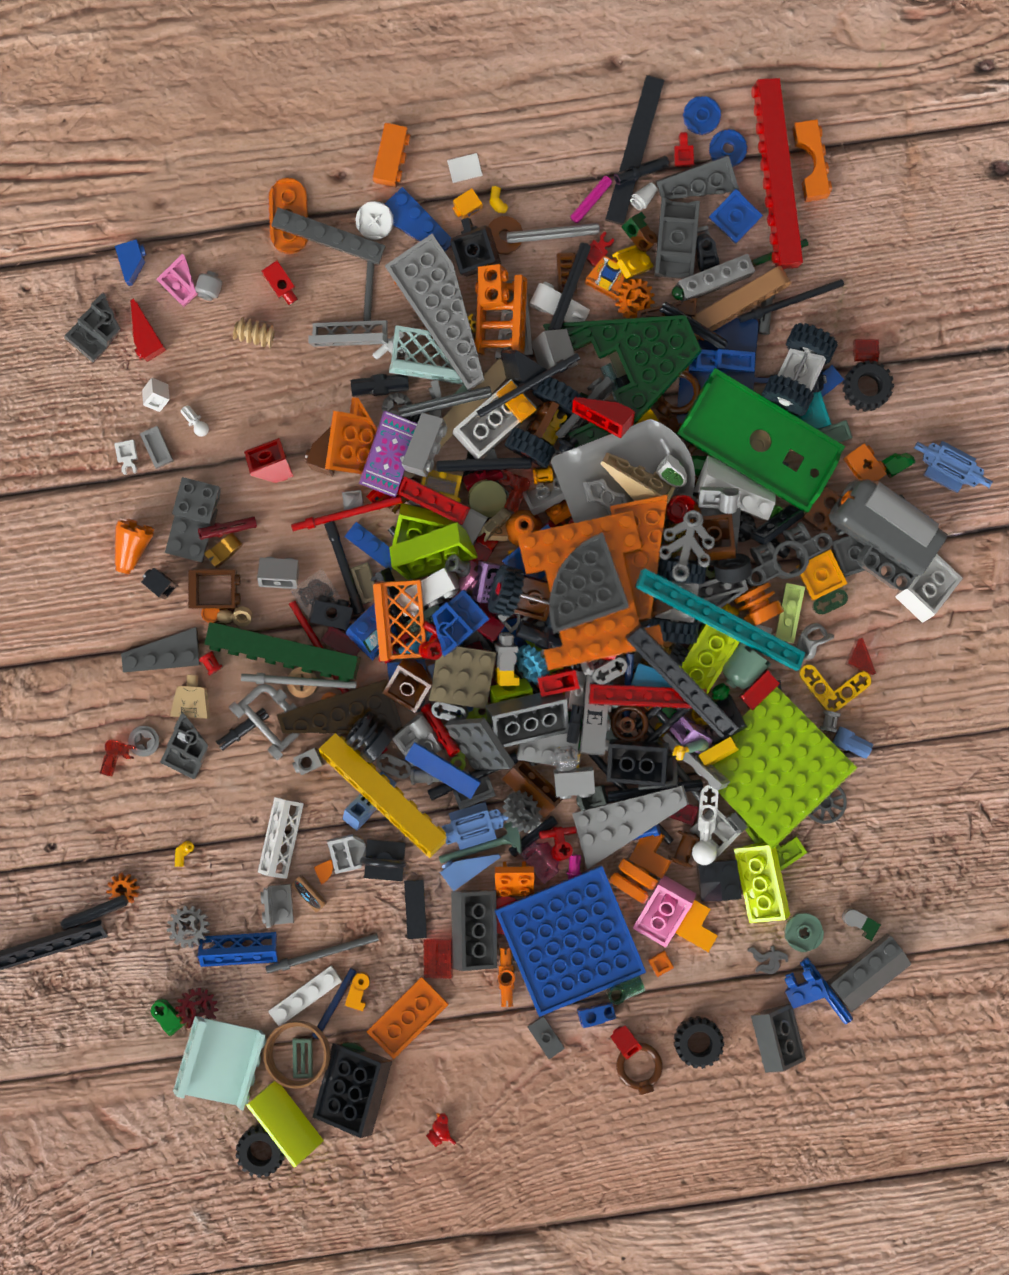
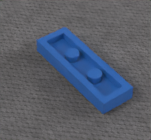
M355 522L344 537L383 567H389L392 570L389 546Z

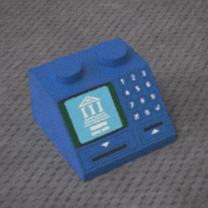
M375 603L345 633L372 661L379 655ZM393 624L391 632L397 637L399 633Z

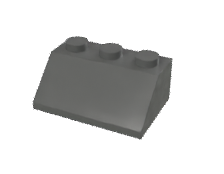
M791 1004L762 1010L751 1015L765 1073L784 1072L806 1061Z

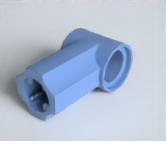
M841 726L832 742L836 747L845 751L848 750L865 759L870 755L874 745Z

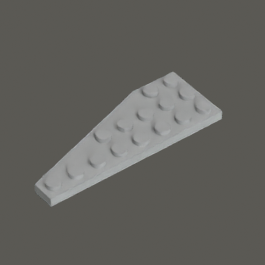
M431 234L386 264L385 267L468 391L485 381L454 265L434 235Z

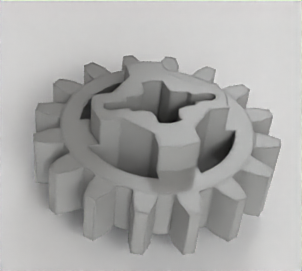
M184 906L183 911L176 909L178 914H171L170 916L173 918V921L167 922L171 925V928L167 929V932L172 933L169 938L171 940L176 939L174 944L179 945L181 943L182 948H185L187 944L189 948H193V943L199 946L200 939L206 940L204 933H209V930L205 928L210 923L204 921L207 919V915H201L202 910L198 909L196 911L194 906H191L190 910L187 906ZM185 915H190L188 918H182ZM199 921H200V925H201L200 931L198 930V923H199ZM183 922H184L185 924L190 925V926L192 927V929L194 930V932L191 931V930H188V929L185 927V925H183ZM177 924L179 925V931H178V932L176 931V926H177ZM193 935L195 936V937L192 938V939L185 940V939L188 938V936H193Z

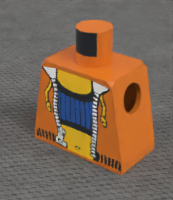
M604 256L587 276L585 284L617 301L615 295H619L620 292L617 289L622 287L625 276L617 264L618 260L616 257L610 259Z

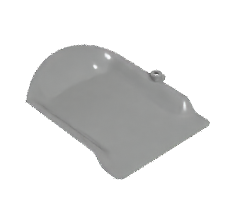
M652 419L631 426L622 438L610 434L556 455L551 460L574 523L609 516L607 510L601 504L587 502L583 485L585 482L603 478L610 490L616 493H625L627 503L634 501L601 465L606 453L627 460L633 467H638L639 465L645 467V471L651 474L656 472L658 465L667 455H671L679 460L687 474L686 484L683 487H676L672 497L682 494L692 498L694 491V464L687 447L672 430ZM677 475L679 480H683L681 475Z

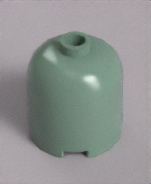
M740 642L732 656L725 663L722 671L727 678L726 683L735 689L738 686L741 689H748L770 667L771 663L760 656L754 649Z

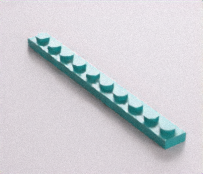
M645 568L641 570L635 588L795 671L800 670L805 656V652Z

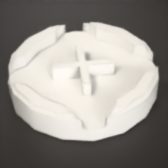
M377 201L364 204L358 210L355 219L356 227L365 238L371 240L386 237L391 232L394 224L390 208L384 203Z

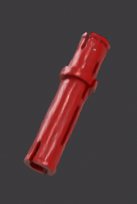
M432 704L424 705L420 710L436 733L438 742L444 746L449 757L455 756L460 752V749L441 719L432 714Z

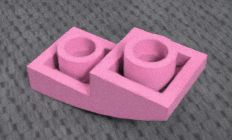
M470 561V573L466 577L459 578V588L461 591L463 589L466 592L468 589L472 591L478 583L476 578L479 573L474 571L477 564L473 561Z

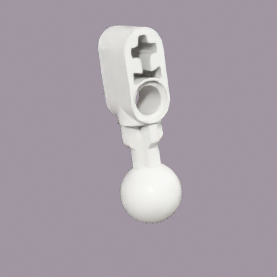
M710 785L705 786L700 792L698 813L700 841L692 849L694 860L701 865L712 863L717 856V849L711 842L712 833L715 831L719 793L717 789L712 788ZM708 789H711V793H714V796L710 798V803L714 802V806H703V802L707 803V796H704V792H707ZM705 808L713 811L711 819L703 817L702 812Z

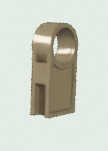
M502 508L483 526L478 536L480 537L485 532L484 541L486 542L507 522L511 513L506 508Z

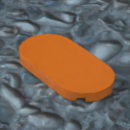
M282 178L269 191L270 238L277 250L285 254H294L301 251L306 246L308 240L276 229L271 224L277 208L308 218L307 193L304 186L296 179Z

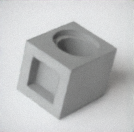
M316 748L294 757L295 762L292 763L296 773L300 772L301 775L324 765ZM304 757H309L312 760V765L309 768L302 765Z

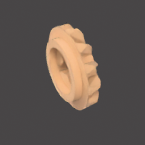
M302 667L294 669L288 675V677H302L303 674L304 678L317 679L314 672L312 674L301 671ZM287 684L290 693L299 698L312 695L317 687L304 685L302 691L300 685Z

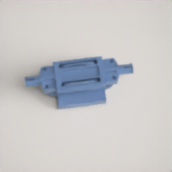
M917 441L914 449L924 453L923 461L928 465L923 474L925 477L956 493L960 491L963 484L975 487L980 483L988 488L991 487L993 481L983 476L984 469L976 466V458L944 441H941L939 445L931 443L928 447Z
M486 802L450 812L451 823L442 826L447 836L446 844L457 842L459 849L462 850L497 839L494 830L503 828V821L507 820L508 816L506 817L503 813L501 814L498 809L488 811Z

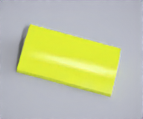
M703 623L698 631L697 643L690 644L688 655L681 667L702 689H707L708 694L722 672L725 663L732 656L740 642Z
M766 842L734 848L749 923L786 920L790 916L776 847L771 849Z
M275 1080L246 1105L293 1167L302 1162L324 1141L282 1085Z

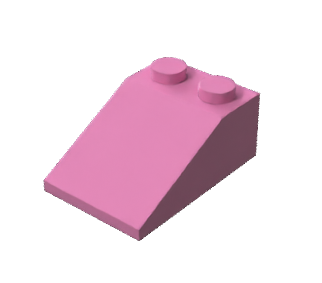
M664 875L663 879L660 878L633 929L667 947L692 906L696 893Z

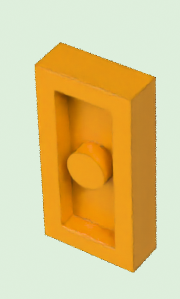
M511 380L496 395L500 398L517 388V386ZM523 393L505 403L520 423L536 412V408Z

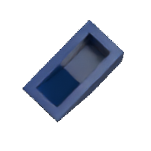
M137 239L115 246L122 273L128 286L134 284L145 264L144 256L147 255L144 245H140Z

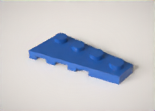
M403 187L384 203L393 214L394 227L399 228L418 241H422L433 234L444 252L451 247V237Z

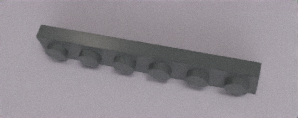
M277 208L271 224L276 229L380 265L386 248L383 244L281 208Z

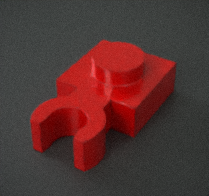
M606 232L601 234L599 243L593 240L590 244L591 248L586 260L594 267L608 254L605 248L611 247L614 243L613 238L610 242L604 241V237L607 235Z

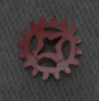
M193 988L189 989V994L183 992L182 996L184 998L177 1000L180 1006L175 1007V1009L180 1010V1013L176 1017H182L179 1023H187V1029L192 1027L195 1016L207 1019L217 1018L213 1013L219 1010L214 1008V1005L218 1002L212 1001L214 994L207 995V989H204L202 992L201 988H196L195 991ZM193 996H198L195 1001L189 1000ZM195 1006H198L199 1012H196Z

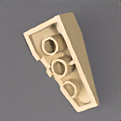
M606 453L601 462V465L634 501L668 495L667 504L669 503L676 487L666 483L656 472L654 474L645 471V467L640 465L633 467L627 460L610 453Z

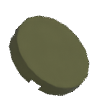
M481 480L471 487L468 496L470 509L488 518H492L504 508L506 494L503 487L496 481Z

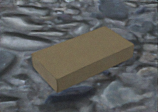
M366 562L350 568L363 605L374 601L373 584L375 580L371 581L373 574L369 563Z

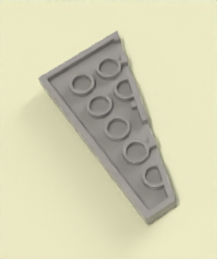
M684 785L573 813L587 870L688 805Z

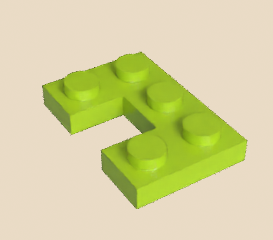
M748 823L745 824L747 826L745 831L754 844L765 842ZM796 836L781 847L779 844L776 846L781 871L807 854V851Z

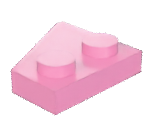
M181 254L156 280L185 307L197 295V292L195 291V285L186 257Z

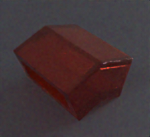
M855 339L853 341L854 361L865 362L870 360V362H878L880 354L879 339Z

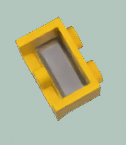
M432 470L428 473L427 477H422L421 484L445 496L458 497L462 476Z

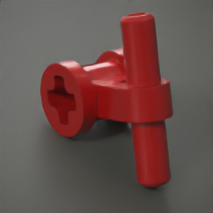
M425 621L422 627L431 632L432 636L429 641H424L420 644L419 654L423 658L437 660L442 656V649L437 636L436 626Z
M576 826L553 827L552 830L540 831L539 837L540 839L553 837L555 845L551 849V856L556 861H563L573 853V848L570 843L565 841L564 835L576 834L577 829Z

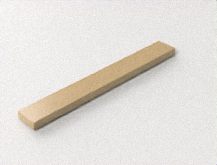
M500 358L484 374L485 381L471 390L490 386L493 394L506 380L503 362ZM488 398L455 405L443 417L447 425V433L441 439V447L453 436L454 428ZM404 471L403 477L406 476L412 479L416 474Z

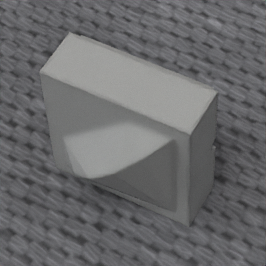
M361 490L342 492L344 510L363 506Z

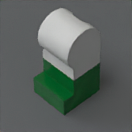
M852 908L846 909L842 914L844 923L863 930L862 936L870 941L873 940L881 924Z

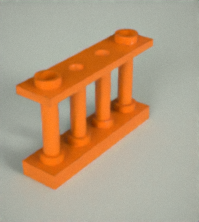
M515 275L512 283H506L508 290L514 292V300L507 302L508 306L488 309L482 307L479 300V280L476 282L477 315L476 339H474L479 355H485V348L506 347L517 350L524 355L527 278L523 275ZM486 310H512L513 319L511 321H486ZM511 328L512 338L510 340H485L486 329Z

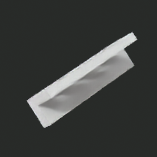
M274 797L258 873L287 879L304 803ZM290 805L296 806L293 816L289 815ZM290 824L292 827L291 833L286 836L285 828ZM286 843L287 851L282 855L280 851L281 846ZM282 862V873H275L277 865Z

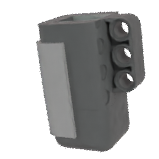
M869 479L852 480L829 513V519L832 524L864 545L857 557L858 565L895 590L908 589L915 577L921 576L926 571L947 539V533L938 528L939 524L879 481H871ZM868 555L872 558L869 565L866 564V557ZM883 566L887 568V572L884 576L881 574V569ZM898 577L902 578L900 586L896 583Z

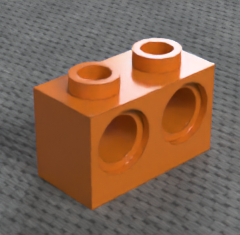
M501 264L478 267L480 305L485 309L508 306L507 300H509L510 294L506 281H508L509 276L507 269ZM497 273L496 279L491 281L492 275ZM498 292L497 298L492 300V295Z

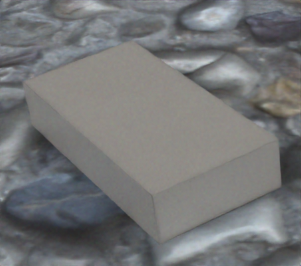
M158 426L140 433L156 469L174 461Z

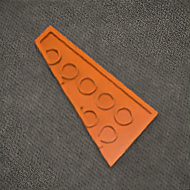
M668 495L610 506L611 515L633 511L642 549L624 553L623 557L638 620L649 619L652 615L654 597L635 588L642 569L645 568L655 574L658 572Z

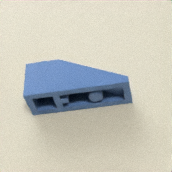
M382 771L380 775L384 774L390 780V784L395 787L396 782ZM359 794L344 810L343 820L358 831L376 811V808L363 795Z
M499 853L459 859L454 862L449 860L441 866L443 870L440 873L454 892L501 858Z

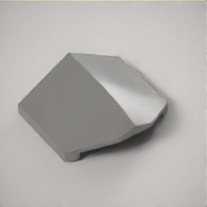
M351 834L327 840L336 874L362 867L360 859L366 853L363 839Z

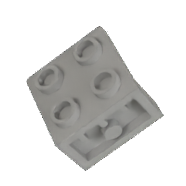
M291 884L265 887L263 892H261V904H265V912H262L263 924L266 923V928H271L275 924L294 923Z

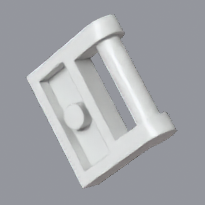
M709 809L703 817L711 819L713 811ZM718 809L714 833L723 843L718 845L711 838V842L717 849L716 857L741 834L736 833L726 821V817ZM697 821L689 830L700 837Z

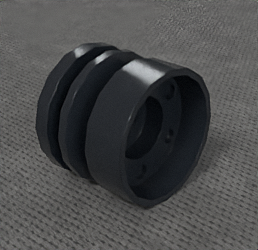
M370 711L362 718H359L352 726L345 739V743L349 746L355 741L352 746L353 750L363 746L360 755L369 763H372L386 749L396 732L386 724L379 729L376 728L380 719L376 717L371 722L374 714Z

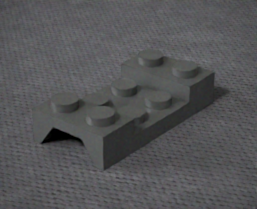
M667 198L661 199L654 276L684 279L693 275L700 201L685 203L674 202Z

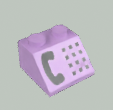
M479 560L477 568L479 575L476 578L478 583L473 588L472 599L476 602L488 603L489 592L492 588L491 584L494 581L493 578L502 565Z

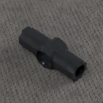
M377 374L372 375L371 378L351 380L352 396H385L392 392L410 391L408 376Z
M524 620L520 621L516 630L517 637L535 643V646L544 650L562 646L560 634H554L552 628L540 627Z

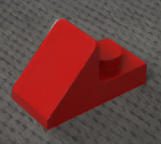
M485 532L480 537L478 536L474 544L478 558L470 560L476 563L477 566L479 560L488 561L499 542L494 540H487L485 542Z
M576 669L556 670V673L537 677L541 697L580 689Z

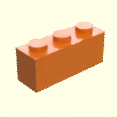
M390 123L384 124L373 174L374 183L396 188L397 182H401L403 172L400 171L401 163L405 164L407 155L404 152L405 145L409 146L411 134H408L407 127Z

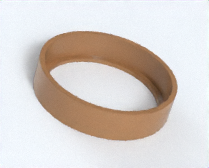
M306 1021L288 1022L276 1028L268 1037L263 1052L264 1064L269 1075L280 1085L293 1089L303 1088L319 1080L327 1070L330 1062V1046L324 1033L315 1025ZM296 1026L305 1027L313 1031L320 1039L324 1050V1062L321 1069L315 1076L304 1081H295L285 1077L277 1069L273 1059V1047L278 1036L284 1030Z

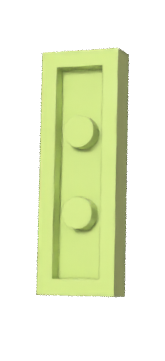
M785 583L781 603L784 612L779 614L775 637L784 642L794 643L805 591L804 586Z

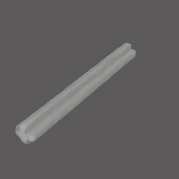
M598 223L514 231L508 232L506 239L507 243L596 235L600 233V226Z

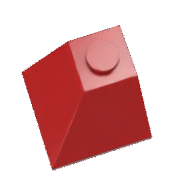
M280 438L244 451L251 476L273 483L285 481L293 477Z

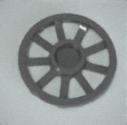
M840 786L837 789L842 795L832 798L831 793L808 815L812 820L821 824H830L842 817L846 810L847 799ZM843 798V807L834 804V801ZM832 807L841 810L837 817L831 811ZM819 809H821L820 820L812 815ZM826 810L829 812L831 820H823Z

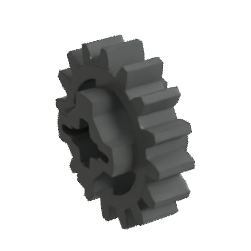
M520 790L511 793L504 800L506 804L502 808L506 812L503 815L508 816L507 823L511 822L512 828L518 827V832L523 830L527 833L537 828L541 823L539 820L542 818V815L539 814L541 808L536 806L538 801H533L532 795L528 797L527 792L521 794Z

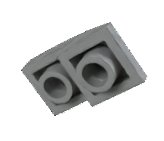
M438 379L431 381L432 387L428 389L432 399L441 398ZM442 409L430 411L429 414L441 418Z

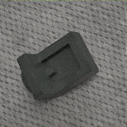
M604 785L595 787V794H591L590 797H579L577 795L576 798L577 805L582 812L609 804Z

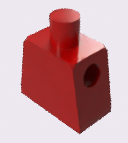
M278 260L261 271L279 299L283 297L288 305L298 300L292 291L295 289V286ZM284 282L286 288L280 289L278 284Z

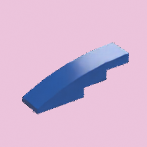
M724 349L716 351L702 350L690 364L689 371L712 372L716 368L721 372H754L755 352Z

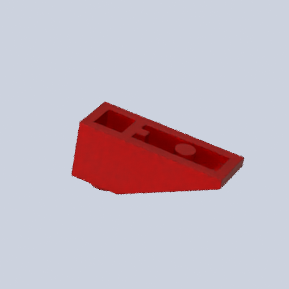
M133 298L130 302L133 339L137 347L134 350L140 359L144 358L148 362L165 352L166 348Z
M579 397L573 399V413L619 438H622L633 425L635 411L618 402Z

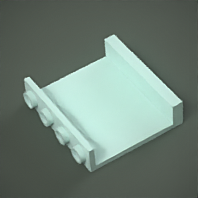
M195 1016L173 1093L179 1098H184L187 1095L236 1105L240 1110H244L245 1105L249 1102L250 1086H253L255 1082V1069L260 1064V1052L265 1047V1034L261 1030Z

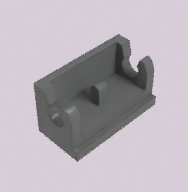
M489 776L478 779L481 783L471 799L453 790L460 810L496 796Z

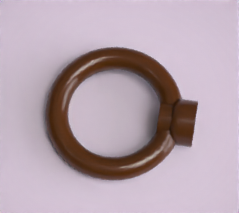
M683 372L679 376L687 379L693 386L694 394L691 401L685 406L673 407L662 395L657 400L659 404L656 407L657 411L665 417H669L670 414L681 415L690 411L701 391L700 383L692 373Z
M640 1043L642 1046L641 1051L649 1053L655 1063L654 1073L649 1079L640 1082L630 1079L625 1073L624 1062L626 1058L621 1052L616 1062L617 1073L621 1081L626 1086L638 1090L639 1095L654 1091L653 1085L659 1080L663 1069L660 1054L654 1047L646 1043Z

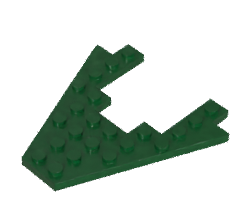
M686 315L566 322L561 326V329H567L574 351L591 343L599 359L617 351L630 384L613 392L618 403L635 411L633 425L642 418L702 352ZM551 323L543 325L545 331L550 330L549 326ZM589 423L568 434L570 438L574 437L578 441L575 445V448L608 436L611 433L593 423Z

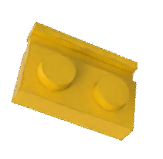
M636 245L619 250L612 255L617 258V264L626 279L647 272L654 267L646 252L640 251Z

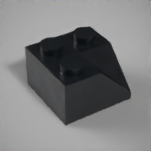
M736 859L717 860L708 865L696 863L701 902L742 899Z

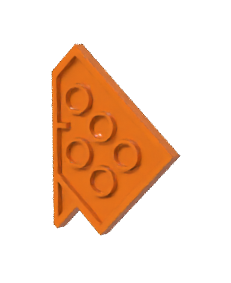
M352 397L350 413L333 411L325 469L355 474L363 473L377 428L359 398Z

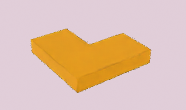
M694 899L692 906L675 933L709 952L718 935L701 925L711 909Z

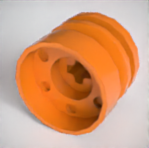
M770 582L754 586L733 600L735 605L744 601L745 605L738 609V611L748 609L749 613L743 617L744 621L757 626L784 612L779 600L769 601V598L775 592L772 591L766 594L764 591L771 587Z

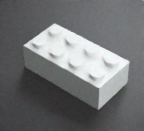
M497 392L456 426L452 433L475 459H482L492 448L504 440L514 427L517 428L522 424L505 404L481 418L478 416L476 411L499 398L496 395Z

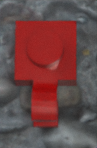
M680 132L679 146H674V167L694 166V145H688L687 132Z

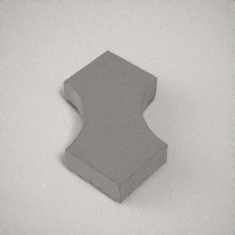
M603 478L583 483L587 502L601 504L607 510L609 516L611 515L610 506L627 503L625 493H616L610 490Z

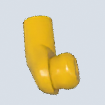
M492 186L489 200L490 206L497 213H506L508 205L499 198L501 188Z
M185 841L175 849V867H184V857L194 850L192 842Z

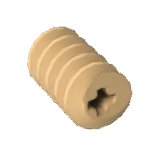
M244 317L236 322L233 330V340H236L239 336V341L241 342L246 338V342L249 344L253 341L254 345H259L261 342L262 347H266L268 344L269 349L273 345L275 335L273 324L267 329L265 322L262 327H259V321L252 325V320L249 319L245 323Z

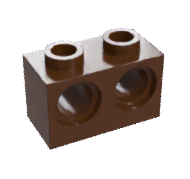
M827 486L814 502L810 511L801 518L818 532H821L823 529L826 531L832 524L829 519V513L832 508L826 505V499H832L835 505L837 500L841 498ZM818 513L822 515V523H817L815 521V514Z

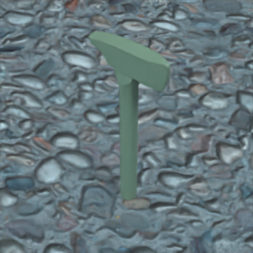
M508 822L504 824L507 830L506 835L439 856L440 863L442 864L449 860L452 861L507 844L517 848L518 853L521 854L522 844L518 827L512 828V823Z

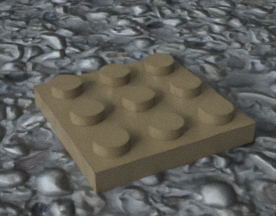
M458 646L445 657L442 655L439 659L435 660L429 701L486 709L485 705L488 702L496 651Z

